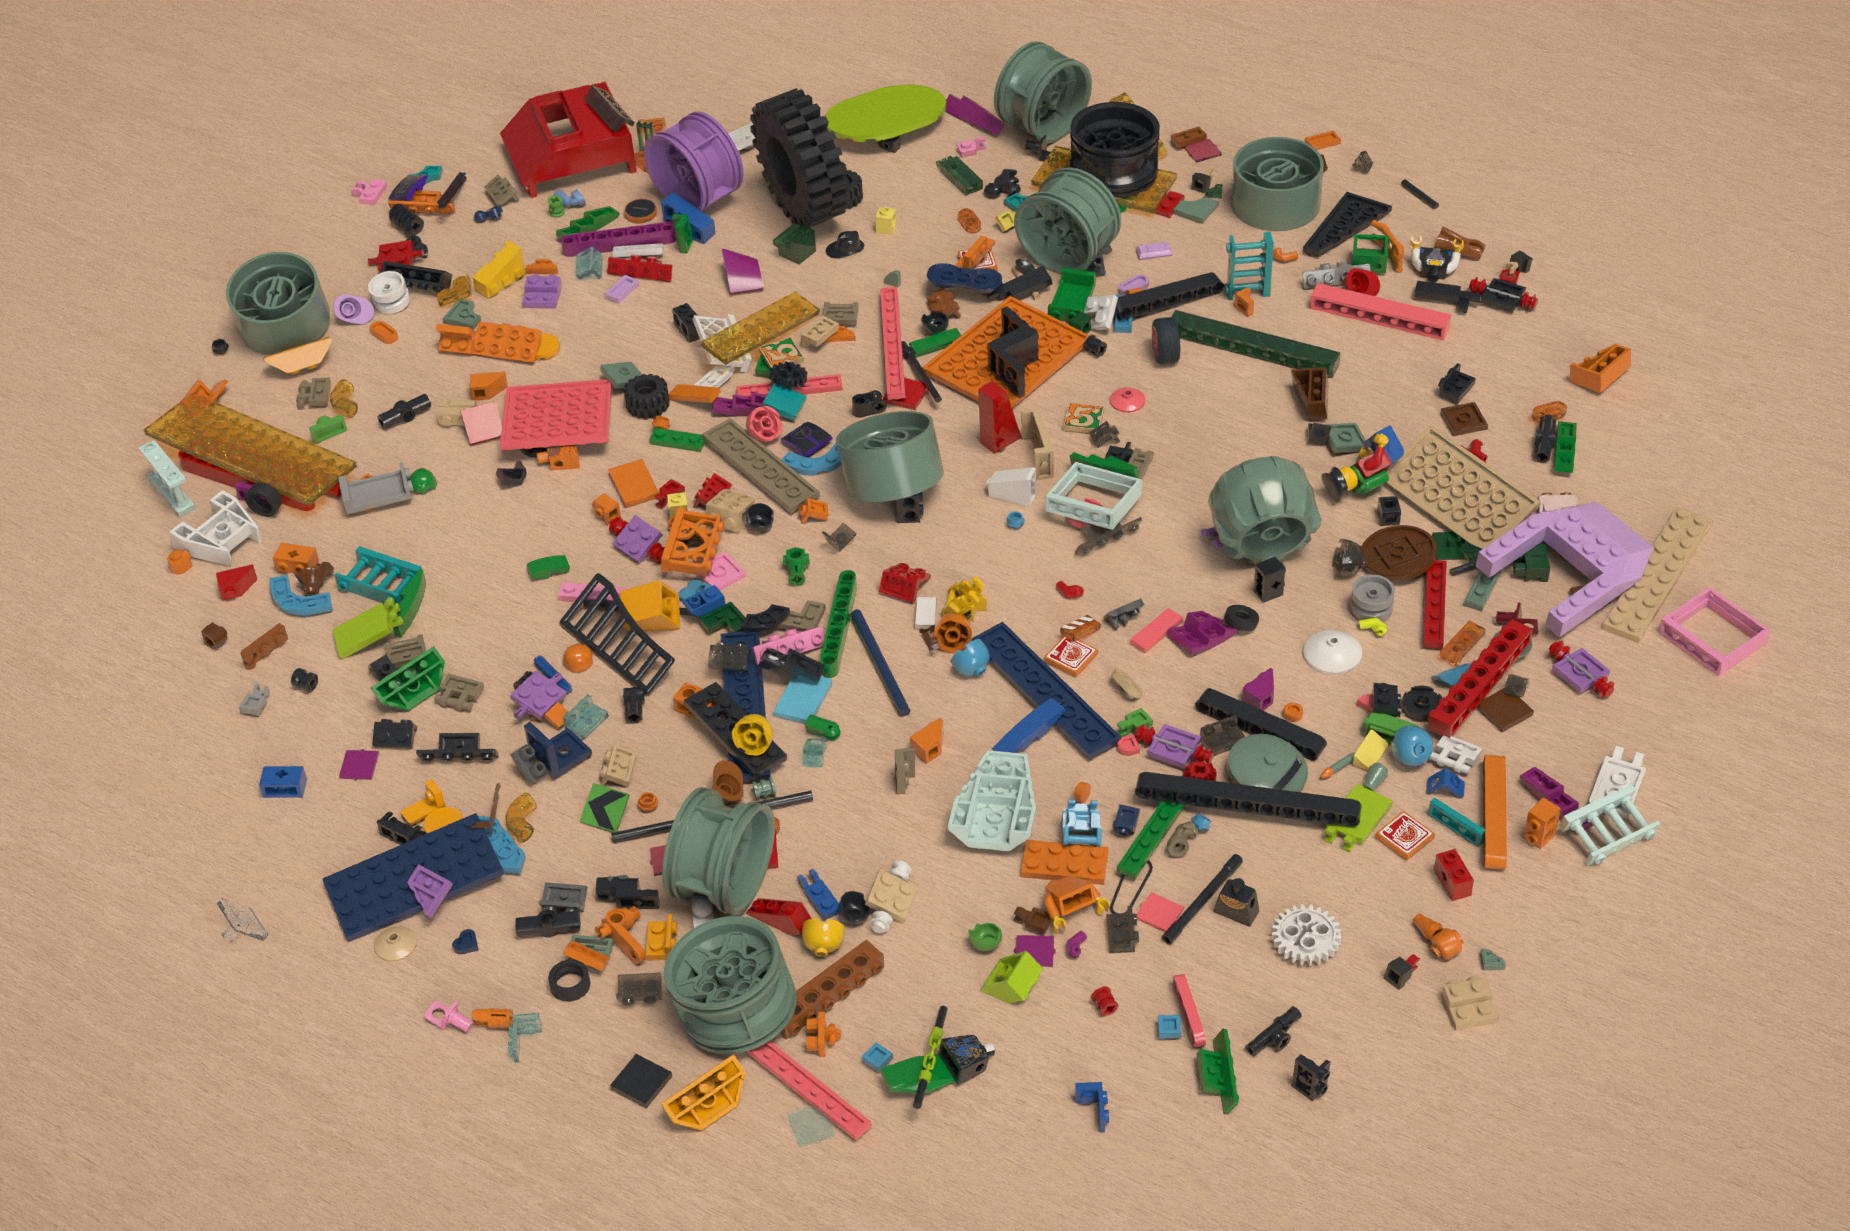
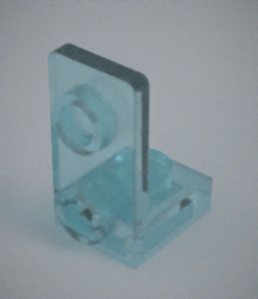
M539 1013L513 1015V1024H509V1035L512 1037V1042H508L509 1055H513L515 1063L519 1062L520 1034L542 1033V1022Z

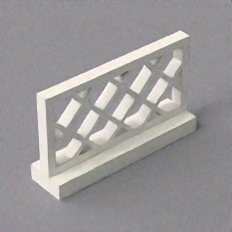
M727 314L726 319L694 315L692 320L709 363L735 366L739 368L740 372H747L752 358L735 316Z

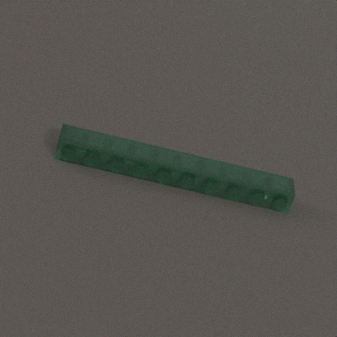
M1175 310L1171 316L1177 321L1180 339L1294 369L1327 367L1328 378L1334 377L1340 364L1341 352Z

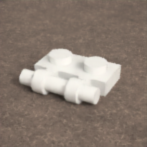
M1443 735L1436 745V751L1440 754L1432 752L1430 759L1436 761L1440 766L1446 765L1453 768L1455 772L1469 774L1471 767L1465 765V763L1473 766L1480 757L1482 748L1453 736L1448 738Z

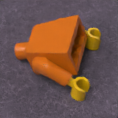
M1066 876L1057 881L1051 880L1046 886V894L1044 895L1045 908L1050 919L1054 920L1053 932L1055 934H1058L1057 926H1061L1064 932L1066 929V921L1063 918H1059L1060 915L1063 917L1094 902L1097 903L1096 913L1103 915L1104 909L1108 912L1110 902L1105 898H1100L1101 894L1091 881L1074 876Z

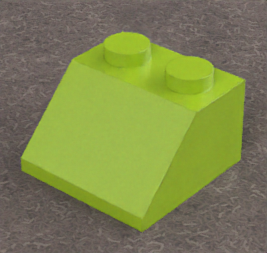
M1027 951L1000 958L980 990L1010 1004L1018 1001L1022 1002L1029 996L1031 987L1039 980V975L1043 968Z

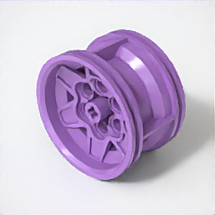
M695 111L688 114L669 129L651 136L644 146V160L648 174L663 199L674 192L702 212L710 204L723 196L731 194L742 185L744 171L738 149L723 126L706 113Z

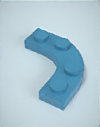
M836 443L825 455L820 457L808 458L788 451L782 458V461L795 472L808 476H814L818 472L828 471L829 473L841 466Z
M288 575L269 578L273 600L281 610L300 616L333 610L329 592L313 596H299L291 591Z

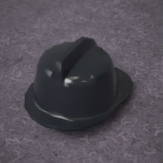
M844 231L838 235L837 241L826 247L825 252L831 258H843L862 251L865 245L859 239L857 231Z

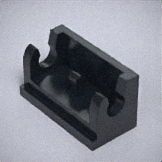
M390 811L377 821L380 835L400 845L425 835V832L421 830V826L417 825L413 828L397 820L396 817H392L393 813Z

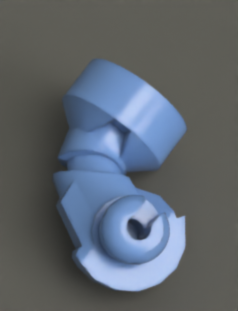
M577 189L571 192L570 198L563 190H558L553 194V196L558 195L562 198V203L565 207H570V205L582 206L586 203Z

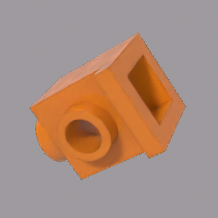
M605 493L592 502L596 516L604 519L607 526L612 519L621 517L619 503Z

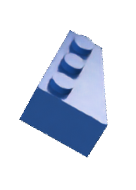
M674 192L661 202L664 222L673 223V214L689 215L694 241L705 244L716 234L714 220Z

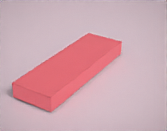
M1167 608L1130 639V644L1146 653L1167 635L1169 628L1177 627L1181 624L1183 617Z

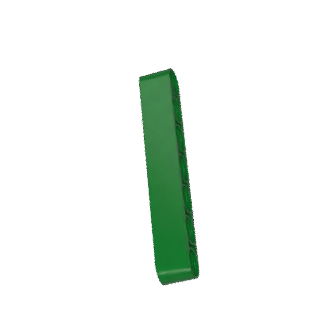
M845 570L839 574L820 656V663L824 664L822 675L826 678H834L839 673L851 612L857 592L856 574L851 570Z

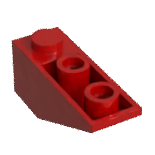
M757 898L746 912L747 915L786 934L802 935L803 923L812 919L803 903L796 901Z

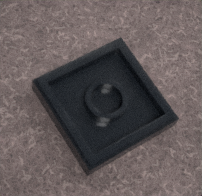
M635 1054L610 1084V1088L616 1093L647 1108L672 1078V1072Z

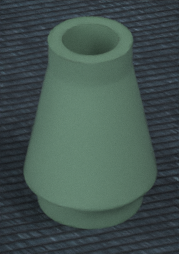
M1377 762L1371 765L1363 787L1374 791L1388 777V769L1383 764Z

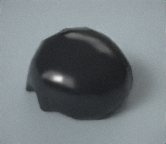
M931 311L930 315L926 316V314H923L921 318L925 331L931 335L945 331L949 325L947 315L942 312Z
M756 503L747 509L746 523L751 530L763 532L772 527L774 511L768 505Z
M849 891L841 896L838 911L846 923L857 925L865 922L869 917L870 907L865 905L864 894L857 891Z

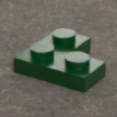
M729 602L698 618L699 623L710 634L724 626L730 632H741L745 616L732 602Z

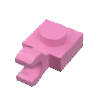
M980 136L974 142L971 139L957 143V150L962 158L977 154V150L986 149L985 144L982 143L986 142L983 136Z

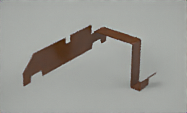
M969 614V615H968L967 617H965V618H967V620H969V619L971 618L972 614ZM935 625L924 630L923 628L919 629V633H922L929 651L939 648L937 636L931 638L928 632L933 633Z
M497 783L495 788L494 805L492 804L490 815L491 822H476L474 826L469 828H490L492 835V826L494 825L499 799V789L501 788L500 783Z

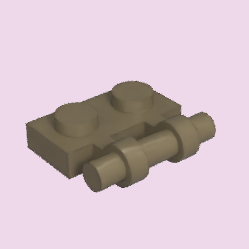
M330 377L312 378V383L303 380L298 387L297 407L304 408L307 402H309V406H327L331 386Z
M448 674L440 686V691L444 694H436L434 701L442 706L448 707L450 705L456 707L457 710L463 711L465 709L471 711L473 704L467 701H476L484 689V684L480 681ZM452 696H457L459 699H454Z

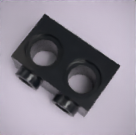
M688 303L673 308V320L676 328L689 343L699 340L700 337L692 320L694 315L698 316Z
M923 492L896 500L898 523H920V515H924V506L920 504V502H923Z

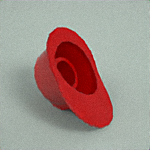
M1359 268L1351 269L1341 282L1346 290L1376 296L1381 287L1380 280L1375 273Z

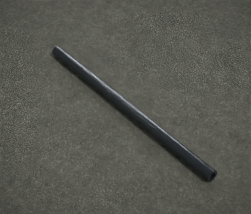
M810 790L757 803L768 805L771 809L812 801L813 795ZM674 820L611 833L613 843L670 831Z

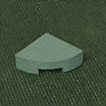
M894 270L888 273L884 278V283L894 287L897 286L898 288L901 285L900 271Z
M1481 949L1480 955L1483 971L1505 970L1506 964L1502 957L1492 953L1489 949Z

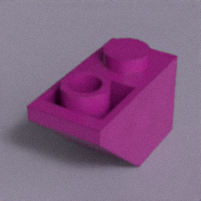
M1272 668L1261 672L1257 678L1245 684L1242 689V701L1263 711L1273 704L1274 677Z

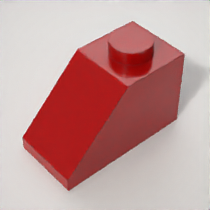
M253 564L216 573L222 601L241 597L258 580Z

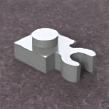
M256 684L253 688L254 693H247L239 706L240 712L259 716L267 703L266 697L270 693L268 686H265L260 691L259 684Z

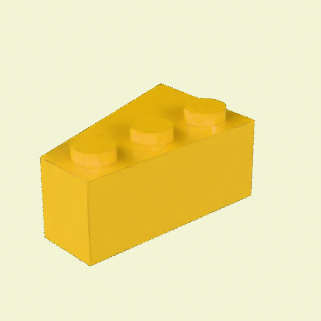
M509 240L504 243L506 246L500 252L497 251L494 254L495 258L489 264L486 263L473 276L475 291L488 299L526 275L522 250Z

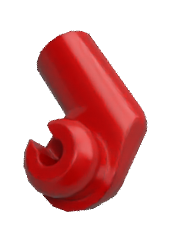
M1059 581L1056 584V588L1066 598L1081 597L1084 594L1083 587L1079 585L1067 586L1064 581Z

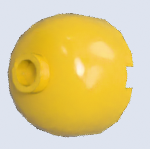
M757 714L744 716L735 724L732 730V739L736 747L746 750L745 753L748 755L756 756L763 754L769 748L774 737L771 723L765 717Z
M814 918L803 923V942L810 951L815 952V955L827 956L829 953L838 950L841 946L845 931L844 925L840 922L827 919V923L820 922V918Z

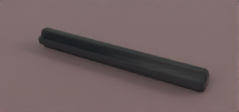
M459 172L437 202L439 209L446 208L467 178L465 172Z

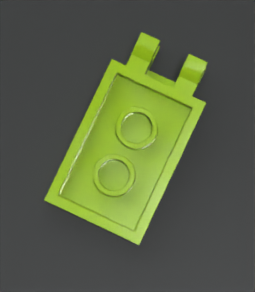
M390 597L385 601V604L381 602L333 628L338 655L344 659L392 633L391 628L404 624L402 617L397 616V612L400 611L399 604L396 603L394 605V599Z
M1356 784L1346 796L1348 799L1359 801L1362 805L1359 825L1346 827L1326 824L1325 830L1327 835L1324 841L1330 844L1333 843L1338 834L1345 836L1343 841L1346 843L1342 850L1349 853L1356 843L1364 844L1393 803V800L1359 784Z

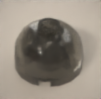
M1342 538L1338 542L1342 543L1340 548L1336 547L1332 567H1336L1337 572H1333V574L1340 577H1351L1358 573L1361 567L1365 566L1366 557L1363 556V550L1358 543Z

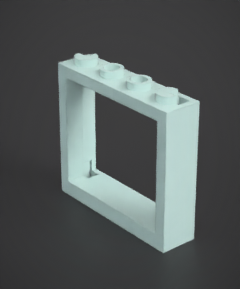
M1075 462L1045 496L1046 511L1113 530L1141 497L1142 480ZM1078 481L1125 494L1113 510L1065 497Z

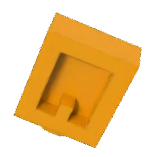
M432 779L425 782L426 797L401 810L402 817L410 826L423 820L435 809L446 807L442 791Z

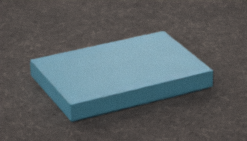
M799 675L795 681L790 680L774 710V716L805 724L810 714L816 716L832 685V679L821 676L816 683Z

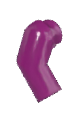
M1080 930L1067 940L1066 949L1070 957L1077 958L1081 954L1080 944L1087 939L1085 932Z

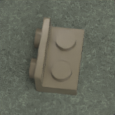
M497 175L484 186L497 205L502 206L511 197L519 201V198L516 196L518 192L506 178L502 179Z
M915 748L895 749L897 794H905V786L909 785V778L915 777Z

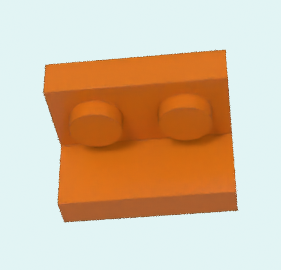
M437 324L436 331L440 333L439 351L473 355L475 330L470 327Z

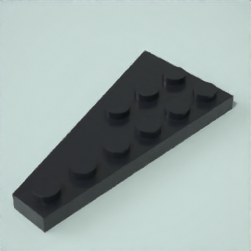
M1346 192L1303 246V252L1315 256L1322 255L1369 226L1373 220L1377 221L1391 212L1392 206Z

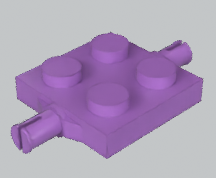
M535 671L510 695V699L520 707L513 714L514 717L520 720L525 713H528L542 720L545 713L566 696V691L557 685L563 679L562 674L557 672L549 679Z

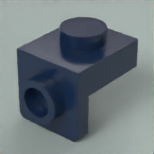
M1119 805L1116 820L1113 821V827L1117 830V833L1122 835L1135 834L1140 808Z

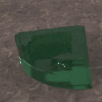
M1216 184L1215 187L1208 188L1205 197L1222 199L1223 184Z

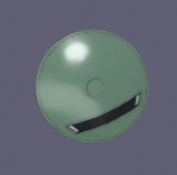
M1253 734L1243 737L1233 745L1227 758V771L1230 779L1235 784L1302 792L1308 778V767L1302 754L1289 742L1272 735Z

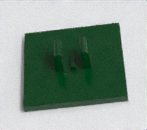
M1432 532L1437 547V560L1475 559L1473 547L1461 539L1460 536L1453 532Z

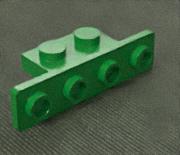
M1223 1028L1213 1039L1215 1052L1200 1049L1196 1056L1201 1091L1221 1095L1223 1112L1229 1114L1238 1105L1239 1095L1237 1094L1236 1076L1234 1075L1233 1057L1231 1056V1041L1228 1036V1030Z

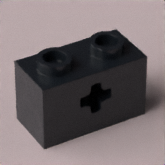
M1276 557L1255 564L1254 592L1263 603L1283 596L1286 568Z

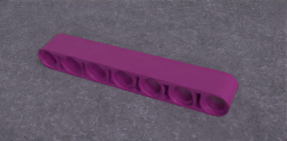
M662 222L569 234L561 238V245L564 256L574 257L612 252L614 246L672 244L676 241V235L672 222Z

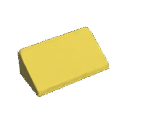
M1370 730L1354 754L1353 765L1368 771L1371 765L1376 762L1378 763L1389 744L1375 731Z

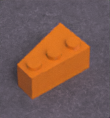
M1614 344L1598 351L1597 355L1592 358L1589 356L1584 358V361L1577 365L1576 363L1570 364V382L1601 393L1631 367V349Z

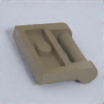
M824 302L823 316L839 323V325H857L859 302H853V304H830V302Z
M423 634L417 635L416 638L394 643L385 642L387 656L395 668L404 666L426 651Z

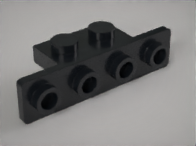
M439 733V749L416 750V754L423 761H433L434 758H441L444 761H452L453 758H461V760L471 761L473 758L493 760V757H499L496 749H480L479 733Z

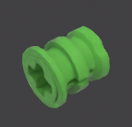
M558 195L549 197V215L551 217L563 216L565 209L563 208L562 198Z

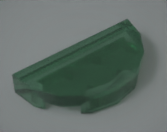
M1465 542L1462 545L1463 558L1470 563L1476 564L1478 553L1482 548Z

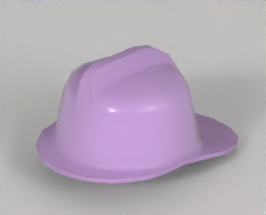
M343 294L338 296L333 304L335 315L346 322L365 324L374 315L372 304L362 297Z

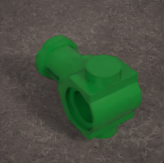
M794 547L786 550V555H783V566H787V570L790 573L789 583L795 586L802 585L805 582V575L803 573L806 571V565H810L809 553L805 554V549Z

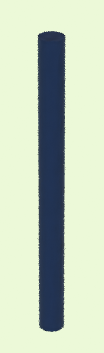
M856 609L851 612V618L900 716H907L911 710L861 610Z

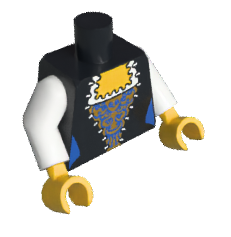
M1412 236L1410 241L1411 246H1413L1412 264L1417 271H1420L1422 278H1428L1430 282H1437L1438 279H1446L1447 274L1457 269L1461 255L1459 252L1464 248L1463 240L1460 246L1456 245L1457 239L1453 241L1455 249L1453 252L1450 249L1420 247L1418 249L1422 240L1421 236H1419L1418 242H1414Z

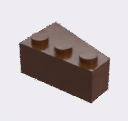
M1327 367L1291 370L1294 389L1309 420L1327 419L1329 388Z

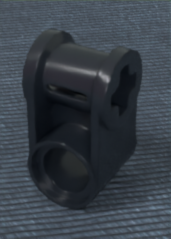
M878 390L856 394L852 397V414L858 418L882 413L887 408V403L882 400V394Z

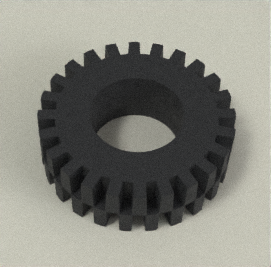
M797 88L756 103V106L752 108L753 114L750 115V120L753 123L750 129L755 137L752 140L753 147L759 151L756 158L758 163L764 167L762 175L764 179L768 178L770 182L768 188L771 194H776V203L779 208L783 206L784 215L787 218L791 217V222L795 226L798 225L800 229H807L846 212L845 209L849 207L847 200L850 199V192L847 190V187L850 186L849 179L843 174L847 171L846 164L841 162L839 156L843 155L841 148L836 147L834 144L836 139L834 131L829 132L827 128L828 119L826 116L820 117L821 108L817 103L813 104L812 97L809 94L805 95L802 89L798 90Z

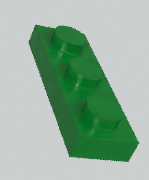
M655 428L649 439L650 445L701 452L705 444L702 434Z

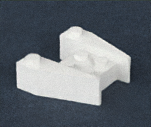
M222 490L209 500L213 513L211 518L197 529L181 522L169 534L173 548L181 551L187 550L191 557L231 567L233 563L230 551L247 537L259 544L261 543L258 526L239 501Z

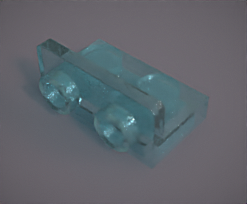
M593 246L576 255V277L579 280L589 277L593 273L598 279L602 278L603 257Z
M586 695L570 712L565 714L563 718L565 729L569 728L584 741L609 715L607 710L593 704L592 696Z

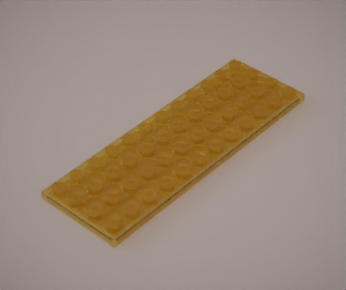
M193 392L144 429L145 435L252 482L267 483L280 494L308 506L339 482L338 477L348 475L357 467L354 460Z

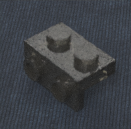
M661 972L618 975V994H616V999L622 1002L623 1005L635 1004V1001L653 1004L656 1003V1000H662Z

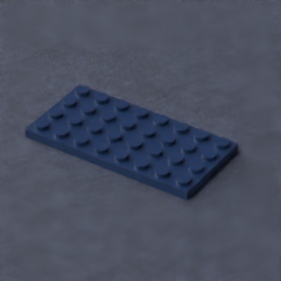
M477 813L322 878L347 941H353L424 910L417 901L414 891L411 890L407 883L418 864L453 883L443 901L505 875L484 828H469L474 826L476 822H481Z

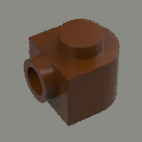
M213 622L201 631L204 644L211 649L218 648L227 640L225 628Z

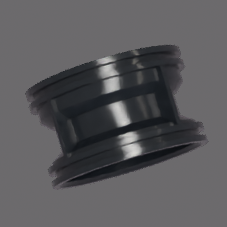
M1104 102L1084 108L1074 116L1070 125V168L1083 170L1099 179L1110 190L1114 198L1129 197L1144 192L1155 183L1158 176L1160 136L1158 119L1147 109L1125 102Z

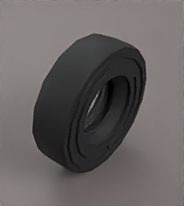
M1231 605L1226 609L1224 620L1234 629L1251 631L1257 627L1259 615L1250 607Z

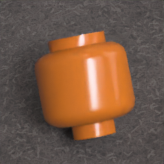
M1444 928L1431 938L1433 946L1430 949L1436 958L1441 957L1444 960H1449L1462 951L1464 941L1455 929Z

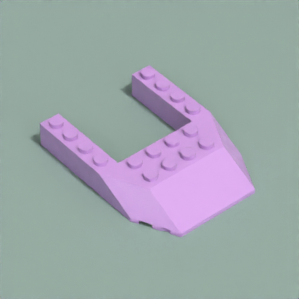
M1599 502L1557 508L1532 515L1479 551L1476 567L1490 578L1533 547L1545 541L1591 580L1590 583L1558 604L1548 613L1545 626L1560 638L1640 581L1653 546Z

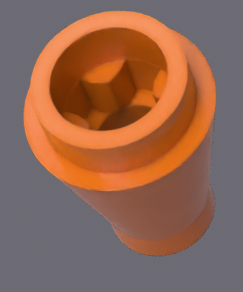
M1421 913L1417 914L1413 919V924L1417 926L1427 941H1431L1435 934L1443 930L1440 923L1425 917Z

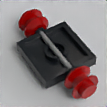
M1476 277L1469 284L1471 293L1478 291V294H1483L1480 303L1505 311L1514 312L1519 303L1522 309L1528 306L1529 311H1531L1532 308H1536L1538 303L1536 294L1532 297L1529 296V292H1526V287L1493 278L1488 286L1485 279L1478 281V277Z

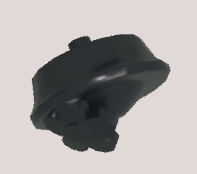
M1017 259L1015 261V268L1023 274L1035 269L1028 259Z

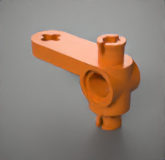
M632 906L630 909L623 907L621 909L609 910L606 913V917L601 920V925L595 927L597 936L600 939L606 936L614 939V943L635 964L646 960L643 947L627 931V929L634 926V920L641 917L638 908L636 909V906Z

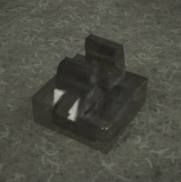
M1360 152L1358 158L1354 160L1355 164H1352L1354 171L1361 170L1362 174L1369 173L1373 162L1368 152Z

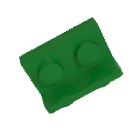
M673 214L672 220L678 246H680L681 253L687 254L693 243L689 215Z

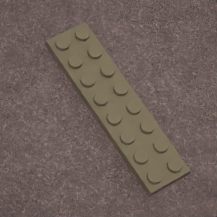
M731 418L702 434V439L791 514L797 511L807 498L815 500L820 497V491L757 439L751 437L746 430Z

